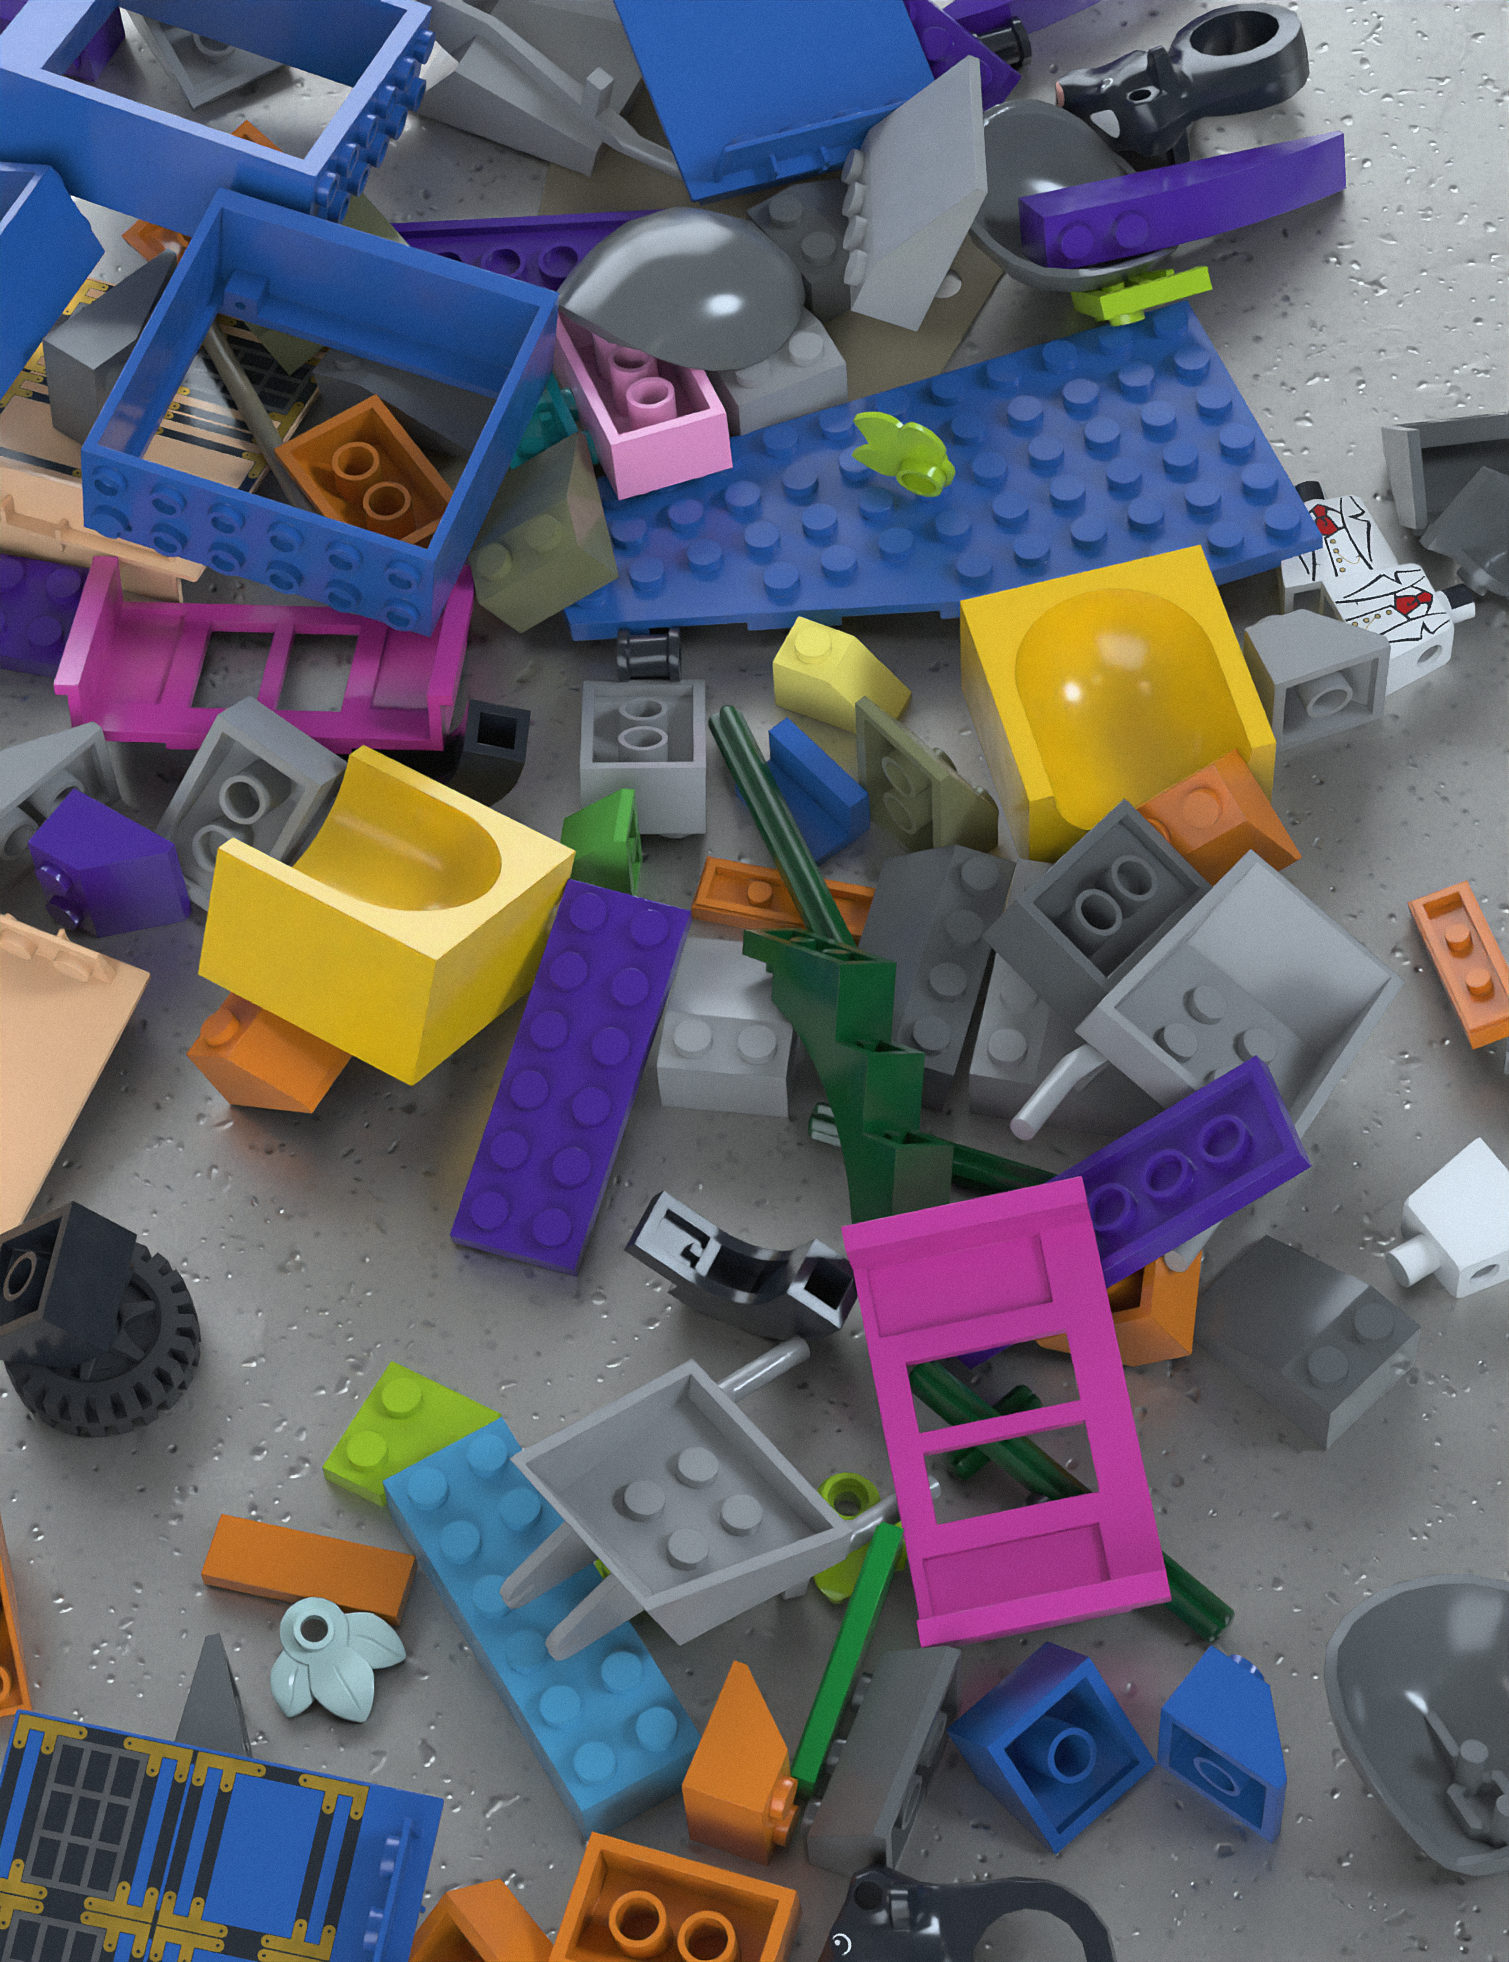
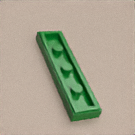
M882 1521L880 1525H876L790 1766L791 1777L798 1780L796 1798L809 1802L814 1794L817 1795L830 1749L843 1723L903 1552V1528Z

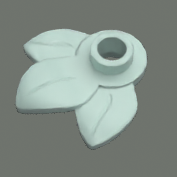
M321 1597L304 1598L290 1606L281 1620L280 1641L283 1651L271 1669V1692L277 1705L287 1718L300 1714L316 1699L323 1708L333 1715L361 1724L368 1719L373 1703L374 1674L372 1670L384 1669L401 1663L406 1658V1652L397 1633L383 1619L373 1613L358 1612L344 1614L335 1603ZM317 1619L326 1625L328 1632L324 1639L319 1642H309L303 1638L301 1628L308 1620Z

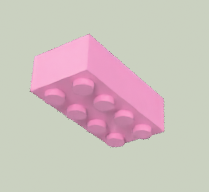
M558 309L553 369L562 387H569L574 396L579 413V421L583 429H588L592 436L597 458L618 500L643 495L653 490L733 468L727 414L704 370L686 368L660 360L640 350L608 343L603 338L574 323Z

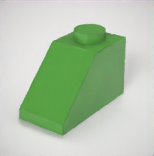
M622 788L564 818L560 843L576 851L570 879L637 896L643 857L635 789Z

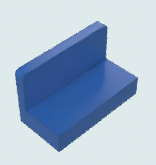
M786 717L768 731L770 759L767 761V764L819 867L870 829L869 793ZM736 784V796L746 805Z

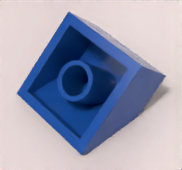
M1048 1641L946 1729V1732L980 1784L1049 1852L1055 1855L1157 1764L1090 1657Z
M1211 1645L1161 1708L1157 1764L1272 1844L1281 1831L1287 1775L1270 1685L1264 1681L1262 1673L1250 1661L1236 1654H1231L1228 1657Z

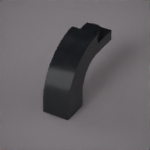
M469 699L460 725L446 737L444 751L373 750L487 807H491L510 793L520 778L526 761L531 710ZM352 748L351 753H353L358 748ZM336 754L348 763L350 754ZM341 785L339 786L336 794L334 795L335 798L337 797Z
M665 1191L652 1197L624 1251L672 1282L667 1293L713 1319L741 1330L770 1338L787 1340L794 1335H798L804 1341L827 1337L842 1329L858 1298L854 1273L850 1262L818 1239L814 1238L796 1249L786 1251L758 1247L724 1232Z

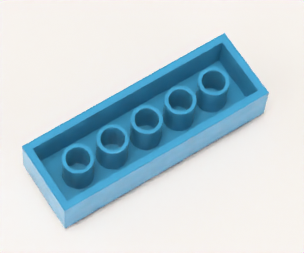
M501 1417L385 1479L382 1483L393 1521L416 1556L417 1561L588 1843L592 1831L605 1835L682 1791V1783L702 1737L629 1620L565 1660L556 1661L547 1651L548 1648L545 1646V1643L553 1629L603 1581L602 1576L593 1563L520 1608L510 1609L502 1600L503 1597L499 1591L505 1580L565 1520L510 1460L512 1456L522 1451V1448Z

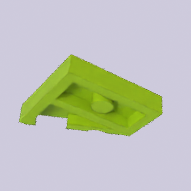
M1197 266L1174 274L1173 269L1148 271L1107 288L1071 292L1075 311L1093 316L1097 322L1109 320L1111 326H1121L1144 319L1143 309L1212 290L1207 266Z
M391 1360L323 1464L324 1477L326 1480L383 1507L388 1503L382 1481L501 1418L502 1414Z

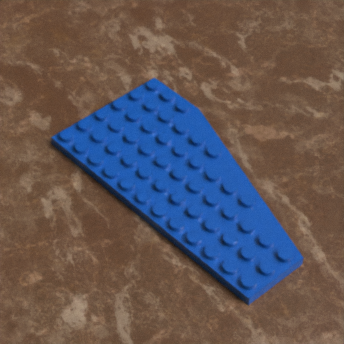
M1185 300L1145 312V318L1134 323L1121 326H1111L1110 323L761 428L742 436L731 437L729 440L733 468L712 473L702 478L691 479L622 500H618L607 476L596 478L619 578L561 610V613L573 641L617 638L618 629L628 628L630 634L634 635L650 634V628L747 622L748 631L792 628L798 616L825 626L842 625V617L928 611H940L941 619L960 618L961 600L1196 545H1201L1216 586L1280 567L1283 560L1323 548V536L1189 302ZM861 412H882L897 418L903 425L908 422H915L931 430L945 445L948 460L955 468L956 473L952 483L947 487H943L939 496L925 497L905 489L899 484L896 476L880 474L852 457L853 451L859 446L868 444V442L853 422L855 415Z

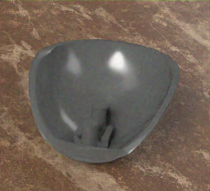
M1015 99L995 105L983 113L988 193L968 233L973 244L1012 279L1037 290L1083 292L1107 288L1148 271L1177 250L1179 245L1072 269L1046 268L1032 262L1022 254L1018 208L1019 197L1137 172L1127 161L1111 150L1105 141L1084 121L1059 106L1037 99Z
M683 206L669 208L623 224L598 243L569 273L557 291L560 293L558 309L574 323L603 338L608 343L640 350L660 360L686 368L709 371L741 370L766 360L781 349L793 334L800 321L806 298L800 270L791 258L752 221L705 209Z
M1436 1574L1398 1582L1365 1598L1343 1616L1326 1645L1324 1665L1325 1688L1329 1712L1341 1747L1378 1804L1414 1839L1428 1856L1449 1870L1471 1876L1496 1875L1508 1872L1509 1582L1474 1574Z

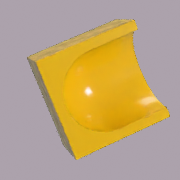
M1201 545L960 601L961 690L1019 858L1055 864L1124 798L1133 807H1136L1235 748L1239 751L1271 804L1276 740Z
M362 745L349 755L340 790L324 824L310 846L292 867L235 838H231L218 848L198 975L402 1082L414 1086L532 989L568 878L570 879L576 851Z

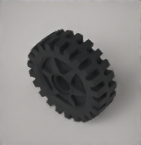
M135 1242L131 1258L134 1270L130 1282L123 1290L116 1317L119 1322V1330L115 1341L108 1349V1353L69 1369L4 1361L12 1385L23 1404L32 1414L37 1411L42 1422L52 1428H55L58 1422H60L65 1433L76 1436L80 1435L83 1427H87L92 1438L107 1437V1426L115 1425L119 1435L134 1431L131 1420L137 1417H141L145 1425L159 1418L156 1408L158 1405L162 1404L170 1410L179 1401L178 1386L186 1390L188 1389L194 1378L192 1366H198L201 1354L199 1347L201 1334L198 1316L183 1278L177 1269L172 1270L169 1261L158 1252L152 1257L147 1246Z

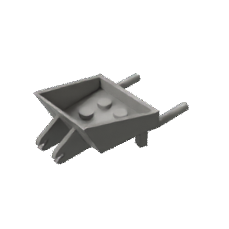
M414 0L432 7L428 30L435 32V41L441 46L440 51L422 77L427 82L422 103L415 113L580 172L590 178L610 146L683 182L672 151L639 136L626 121L627 116L646 85L613 0Z
M1250 849L1102 999L1074 1030L1088 1043L1069 1053L1058 1062L1013 1118L1010 1128L1018 1138L1022 1140L1032 1139L1072 1088L1078 1094L1095 1084L1113 1064L1162 1107L1168 1109L1257 1055L1269 1067L1301 1140L1405 980ZM1223 1220L1164 1255L1166 1265L1176 1272L1186 1271Z
M798 1335L790 1337L718 1383H715L692 1358L510 1458L514 1465L565 1521L505 1580L499 1591L505 1604L510 1609L520 1608L597 1559H600L611 1571L548 1636L545 1646L556 1661L565 1660L643 1610H646L680 1646L778 1594H781L784 1600L806 1595L810 1577L845 1560L847 1554L870 1542L876 1525H880L881 1521L891 1525H896L901 1521L895 1492L853 1520H843L735 1404L808 1359L810 1351L803 1338ZM928 1473L932 1499L934 1500L941 1495V1487L936 1478Z

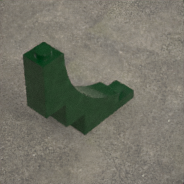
M802 928L744 929L742 955L766 963V972L773 974L771 1001L787 1017L800 1036L824 1086L842 1148L848 1182L852 1224L950 1204L954 1145L920 1131L925 1053L891 1040L897 962Z

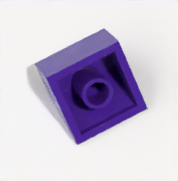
M75 788L27 842L36 868L35 876L41 884L47 903L45 908L57 923L67 929L74 930L76 927H79L97 938L184 922L193 913L175 844Z

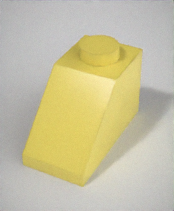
M798 616L772 662L775 705L856 734L855 702L866 696L899 722L912 700V692L855 636Z

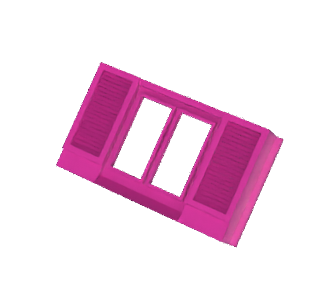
M94 556L53 684L55 695H67L72 728L94 721L102 728L105 741L166 743V749L199 750L217 715L226 710L225 708H191L212 631L274 633L257 701L334 754H351L352 748H360L362 745L371 749L444 751L470 633L471 615L476 595L471 566H463L447 600L445 610L442 611L431 637H427L412 631H399L391 628L386 623L358 614L339 612L331 607L127 602L123 600L118 557ZM296 633L359 635L340 712L277 710Z
M1082 1176L842 1226L845 1251L854 1273L902 1528L904 1529V1540L920 1620H916L921 1648L941 1646L955 1648L1171 1602L1169 1582ZM1067 1333L1080 1400L923 1433L919 1432L907 1366ZM1083 1423L1086 1424L1099 1487L1098 1492L937 1525L924 1456Z

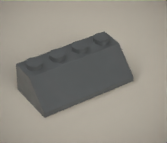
M957 844L885 859L858 945V949L897 962L891 1040L925 1053L921 1106L940 1112L943 1110L992 948L981 936L1001 916L1017 864L1016 862Z

